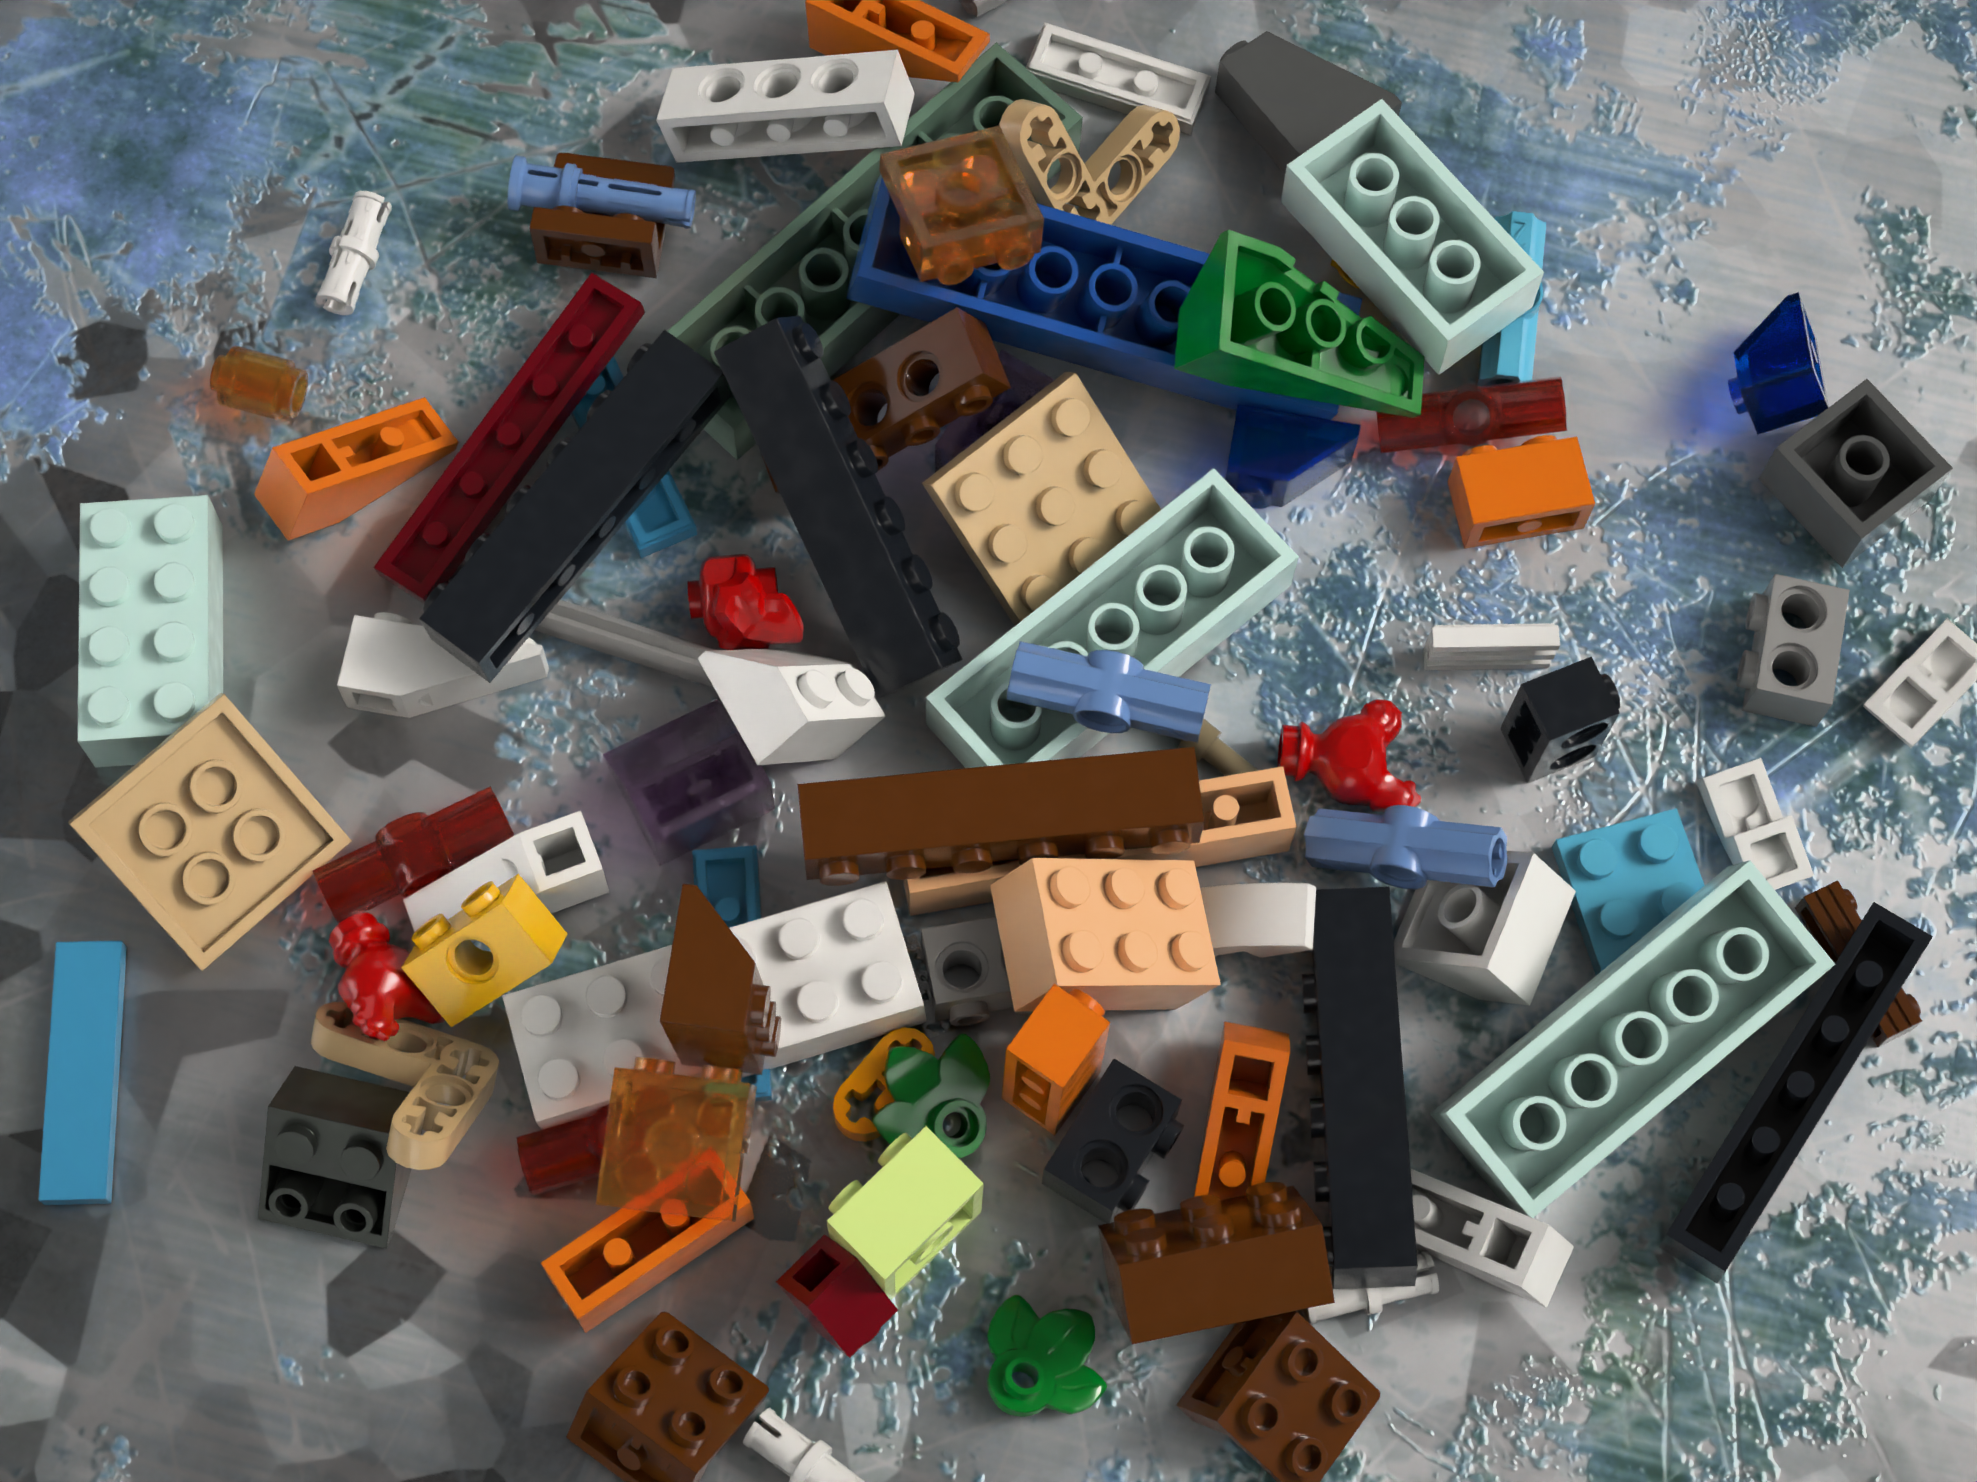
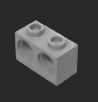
M1775 574L1763 594H1753L1745 625L1746 630L1755 631L1752 651L1745 650L1743 652L1736 679L1737 687L1746 688L1742 711L1817 727L1833 704L1849 589ZM1782 613L1797 615L1803 620L1806 628L1798 629L1790 626L1784 620ZM1773 669H1782L1789 672L1795 678L1797 686H1787L1779 682L1773 674Z
M996 916L921 929V948L935 1021L950 1019L951 1025L965 1026L988 1019L989 1012L1014 1008ZM964 964L975 969L980 978L972 986L958 988L949 984L944 978V974L952 966ZM1021 1011L1015 1013L1026 1015L1032 1014L1033 1011Z

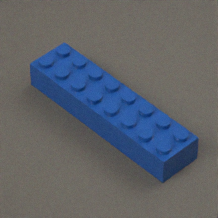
M886 159L874 186L846 299L930 323L957 307L984 322L992 341L1313 433L1319 432L1337 415L1339 405L1227 386L1174 369L1179 309L1206 262L1209 253ZM1339 292L1337 300L1359 315L1362 298Z

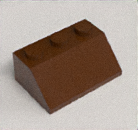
M683 884L660 1023L682 1065L762 1075L765 1056L776 1057L781 1033V1017L776 1016V1002L770 1001L771 988L770 986L763 985L755 961L698 886Z

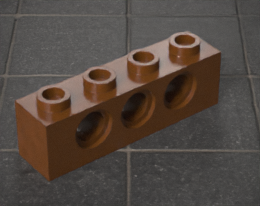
M957 307L832 380L837 382L844 390L851 407V413L848 415L858 439H863L872 449L878 463V471L888 464L889 457L908 446H918L933 440L939 435L941 427L961 416H971L984 411L992 404L994 397L1011 388L986 324ZM937 374H939V380L936 387L932 392L929 393V386L932 379ZM887 404L886 413L882 420L878 422L879 412ZM765 463L773 488L776 493L780 494L774 482V479Z

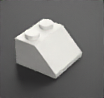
M786 648L705 651L698 657L701 666L757 765L837 759L886 717L874 697L875 691L872 683L858 669L855 663Z
M1507 851L1508 861L1503 880L1500 879L1495 887L1427 880L1423 888L1415 889L1395 937V964L1479 1000L1530 1006L1576 891L1535 853Z

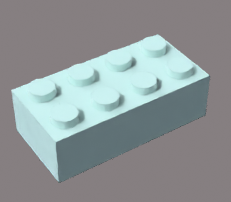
M1383 99L1287 164L1281 203L1414 349L1425 356V361L1438 375L1533 307L1544 271Z
M208 495L80 503L77 742L95 768L136 765L217 695L223 693V525Z

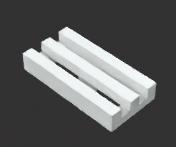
M1554 623L1434 625L1423 649L1424 670L1549 669L1551 660L1556 655L1555 650H1558L1560 647L1559 626Z

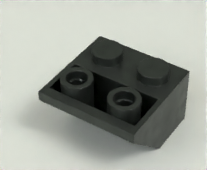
M294 1066L268 1106L258 1219L387 1248L392 1239L412 1169L406 1168L392 1160L386 1148L393 1115L410 1092Z

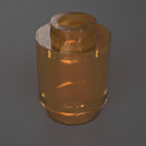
M233 346L226 356L221 354L216 358L211 371L210 387L211 390L217 391V400L222 406L274 420H280L283 416L295 418L300 413L306 398L308 373L306 370L296 368L292 360L240 346Z

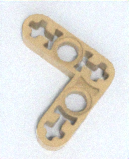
M1025 99L1016 100L1006 108L999 124V138L1002 147L1033 202L1110 225L1172 156L1177 148L1180 137L1179 123L1172 112L1147 105L1137 106L1129 112L1084 163L1058 114L1050 106ZM1031 136L1033 142L1028 141L1027 139ZM1059 159L1061 165L1060 176L1057 183L1049 189L1047 174L1052 163ZM1119 161L1121 167L1119 180L1116 186L1110 190L1108 186L1110 169Z
M331 1002L322 1005L317 1009L311 1038L312 1048L319 1055L329 1060L413 1087L393 1115L386 1148L389 1157L406 1168L416 1170H430L440 1167L447 1161L492 1096L499 1066L497 1055L491 1049L481 1044L404 1019L395 1020L399 1024V1032L395 1036L390 1037L389 1040L382 1041L365 1035L362 1029L353 1023L354 1015L345 1002ZM437 1103L448 1104V1105H451V1106H446V1105L437 1104Z

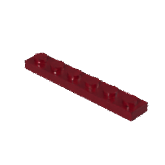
M591 272L373 568L379 576L425 604L430 593L440 583L449 581L465 559L471 545L485 532L645 314L640 301Z

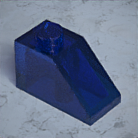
M1797 292L1786 296L1733 352L1737 377L1728 380L1730 395L1738 415L1746 412L1749 413L1757 435L1817 417L1829 408L1817 338L1801 296Z
M1238 405L1224 479L1253 509H1263L1270 505L1283 507L1351 463L1359 437L1360 425Z

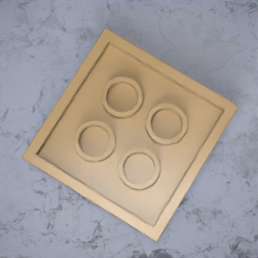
M1064 372L922 482L1015 626L1161 510L1080 378L1074 372Z
M223 693L217 695L68 821L69 825L201 971L208 967L352 842Z

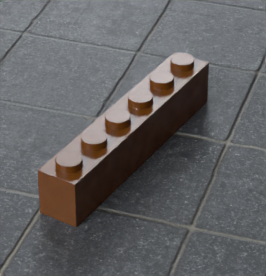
M1195 747L797 784L806 880L820 879V883L827 886L852 884L860 879V875L886 873L888 878L896 880L913 879L924 875L926 869L953 866V870L958 873H977L990 869L992 862L1019 860V864L1022 865L1031 858H1059L1058 856L1085 854L1086 859H1115L1125 853L1124 850L1151 847V852L1155 854H1174L1189 849L1191 843L1200 842L1205 822Z

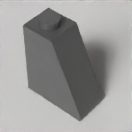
M1268 31L1249 43L1243 40L1234 44L1223 54L1219 62L1215 93L1284 174L1286 173L1287 164L1379 100L1383 99L1398 116L1402 102L1395 94Z

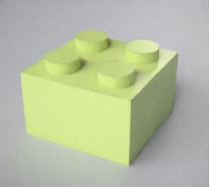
M927 1126L913 1139L907 1133H903L895 1139L878 1158L877 1162L882 1168L864 1186L858 1180L851 1182L835 1197L828 1207L833 1213L827 1220L829 1238L860 1261L890 1300L963 1231L982 1210L984 1183Z

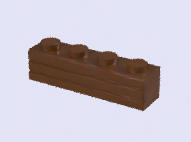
M1835 881L1804 896L1795 907L1809 933L1832 961L1836 963L1862 921L1856 911L1858 906L1855 897L1848 889L1843 890L1839 881ZM1902 987L1871 1036L1877 1047L1912 1031L1922 1022L1919 1017L1921 1014L1919 1004L1911 994H1906Z

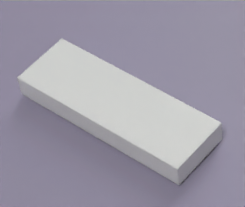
M1046 22L1043 24L1026 66L1032 74L1053 91L1127 115L1134 108L1141 105L1172 112L1178 120L1180 132L1189 135L1193 131L1211 81L1210 75Z

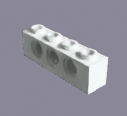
M898 50L672 68L656 121L676 163L902 146L915 93Z

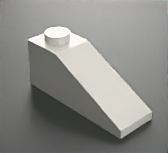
M1411 1169L1416 1249L1428 1251L1431 1256L1474 1277L1547 1308L1574 1246L1549 1224Z

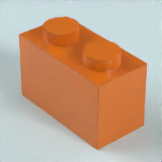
M1542 435L1527 440L1521 446L1499 450L1493 445L1471 448L1461 456L1456 457L1447 481L1464 549L1584 529L1595 506L1577 436L1557 440L1553 435Z

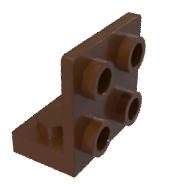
M558 153L554 167L562 169L566 163L576 164L577 168L583 169V174L654 184L673 188L675 182L674 168L666 165L570 153ZM556 206L552 209L534 207L529 229L536 260L539 264L657 278L667 224L645 221L643 218L629 213H619L611 217L596 213H584L582 210L571 206Z
M1297 1311L1236 1323L1176 1406L1193 1422L1228 1435L1277 1482H1320L1380 1399V1391Z
M661 1312L586 1391L566 1438L624 1482H700L707 1465L761 1405L769 1392V1388L670 1313Z

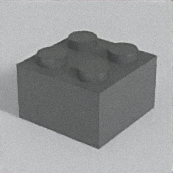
M1866 379L1776 447L1758 479L1843 568L1930 501L1953 468L1884 395Z

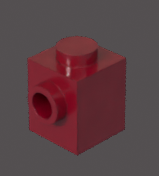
M825 1234L776 1281L816 1332L849 1358L864 1344L870 1342L879 1333L881 1327L898 1311L860 1261Z

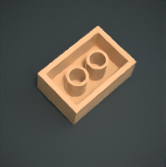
M1031 858L990 885L1014 1012L1034 1011L1053 984H1056L1067 993L1073 988L1083 991L1095 999L1104 1010H1176L1221 985L1194 861Z

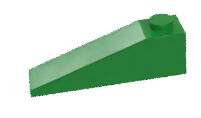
M1229 229L1220 234L1179 309L1174 369L1227 386L1411 418L1421 415L1424 355L1372 316L1361 318L1337 300L1339 291L1326 281L1316 284L1293 266L1296 259L1281 247Z

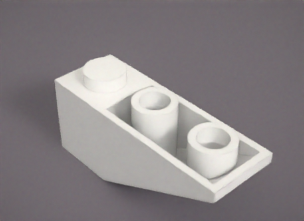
M381 612L375 614L374 618L354 615L337 687L347 708L411 718L546 678L549 667L543 646L536 645V642L528 637L491 683H489L431 640L424 626L413 625L410 620L397 614Z
M581 810L520 832L404 898L403 901L414 932L438 914H443L448 920L463 910L461 908L463 901L483 884L492 881L496 887H499L517 874L523 878L551 914L609 893L602 865Z

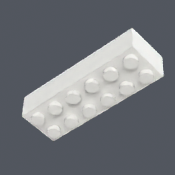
M886 881L729 928L755 961L763 985L770 986V1001L776 1002V1016L781 1017V1033L776 1057L765 1056L763 1069L780 1067L886 1035L895 1029L909 1028L927 1022L924 1003ZM672 945L502 995L534 1118L547 1137L697 1092L709 1085L716 1083L720 1085L753 1075L750 1073L681 1064L660 1023Z

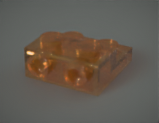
M1000 125L880 154L879 172L900 216L899 235L921 282L938 278L942 284L954 285L966 280L975 268L998 263L1002 269L1014 270L1027 264L1035 253L1041 252L1044 217Z
M635 1057L634 1069L614 1067L595 1205L735 1222L744 1154H748L757 1086L741 1082L743 1070L721 1066L702 1065L701 1077L674 1074L676 1062L654 1058Z

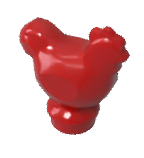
M1373 700L1365 704L1359 714L1344 716L1335 720L1321 734L1311 732L1310 727L1304 722H1300L1298 726L1282 725L1277 767L1283 766L1285 776L1294 777V781L1298 782L1304 779L1308 773H1312L1319 778L1324 790L1331 799L1341 804L1369 806L1373 812L1384 813L1390 806L1406 805L1416 807L1421 803V796L1416 792L1415 782L1411 780L1403 782L1387 770L1386 748L1398 736L1402 728V712L1391 701Z
M358 913L341 921L333 929L329 937V944L334 950V961L339 966L347 968L338 984V992L354 1015L353 1023L361 1028L365 1035L382 1041L389 1040L390 1037L395 1036L399 1032V1024L395 1020L413 1017L431 1024L444 1023L445 1019L401 968L410 952L399 946L389 944V929L383 923H379L374 915Z

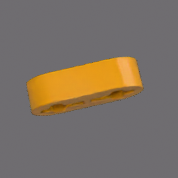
M906 1027L892 1030L879 1041L842 1083L834 1096L833 1115L836 1126L843 1135L854 1141L862 1142L874 1140L881 1136L870 1119L862 1117L856 1123L849 1120L851 1105L848 1100L854 1096L857 1100L864 1101L878 1087L883 1092L875 1101V1113L885 1105L894 1102L888 1091L884 1076L888 1052L895 1046L915 1047L935 1057L933 1044L924 1033L915 1028Z

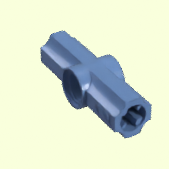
M1020 641L1011 670L1007 700L1073 714L1074 719L1078 723L1099 732L1124 733L1130 728H1135L1198 743L1211 684L1145 670L1143 664L1137 659L1116 651L1096 650L1090 652L1088 656H1083Z
M1406 805L1390 806L1385 810L1384 815L1318 808L1315 815L1309 816L1304 833L1306 842L1305 858L1311 867L1370 873L1375 879L1385 884L1403 889L1423 888L1427 880L1495 887L1500 879L1503 880L1508 861L1507 836L1502 827L1440 821L1435 815L1425 810Z

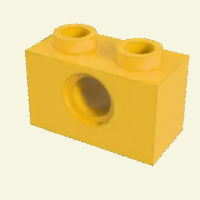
M519 874L499 887H496L492 881L483 884L461 904L463 910L448 920L443 914L432 917L411 937L415 946L401 968L450 1027H453L551 965L568 934ZM471 940L484 943L491 951L477 948Z

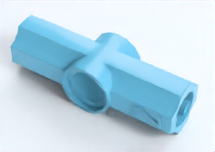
M1512 211L1504 216H1496L1494 219L1542 269L1547 222L1537 219L1533 213ZM1540 283L1533 307L1481 344L1477 389L1484 390L1490 397L1512 399L1519 395H1529L1531 391L1538 311L1543 298L1542 283Z

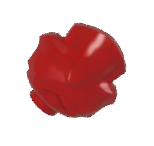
M747 554L714 556L706 558L702 562L699 580L687 582L691 619L703 618L707 632L712 637L717 638L720 648L726 650L769 649L770 644H797L802 641L804 630L802 619L791 599L786 594L778 592L775 567L756 568L755 562Z

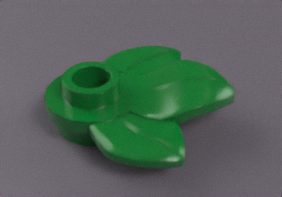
M959 1034L948 1045L939 1059L917 1048L907 1046L892 1047L888 1052L885 1062L884 1076L888 1091L894 1102L885 1105L872 1118V1122L881 1137L888 1144H891L903 1133H907L913 1139L927 1126L958 1158L973 1153L981 1145L987 1130L986 1114L980 1103L990 1084L989 1068L976 1042L967 1034ZM957 1112L961 1118V1127L955 1135L947 1136L943 1130V1121L948 1114Z
M1020 1295L1011 1296L997 1309L989 1324L986 1335L988 1346L995 1359L988 1373L987 1386L992 1400L1003 1412L1012 1416L1027 1417L1035 1415L1045 1408H1049L1070 1415L1089 1409L1099 1400L1105 1392L1107 1384L1098 1373L1084 1365L1095 1341V1326L1093 1318L1089 1313L1078 1309L1065 1308L1049 1312L1040 1319L1030 1304ZM1015 1372L1027 1374L1033 1379L1034 1386L1031 1388L1019 1387L1013 1381L1012 1374Z

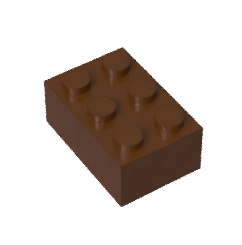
M1281 1182L1259 1183L1247 1188L1245 1191L1246 1195L1224 1200H1220L1218 1196L1214 1195L1195 1196L1182 1201L1180 1209L1156 1214L1151 1209H1131L1117 1214L1114 1217V1222L1098 1225L1110 1299L1132 1345L1335 1303L1322 1223L1294 1185L1286 1187Z

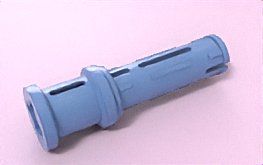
M515 155L510 171L507 204L508 209L519 211L522 206L548 209L556 206H571L582 210L584 213H596L611 217L619 213H629L637 215L645 221L691 229L695 210L696 190L668 188L654 184L596 177L583 174V169L577 168L576 164L566 163L562 169L529 164L524 156Z

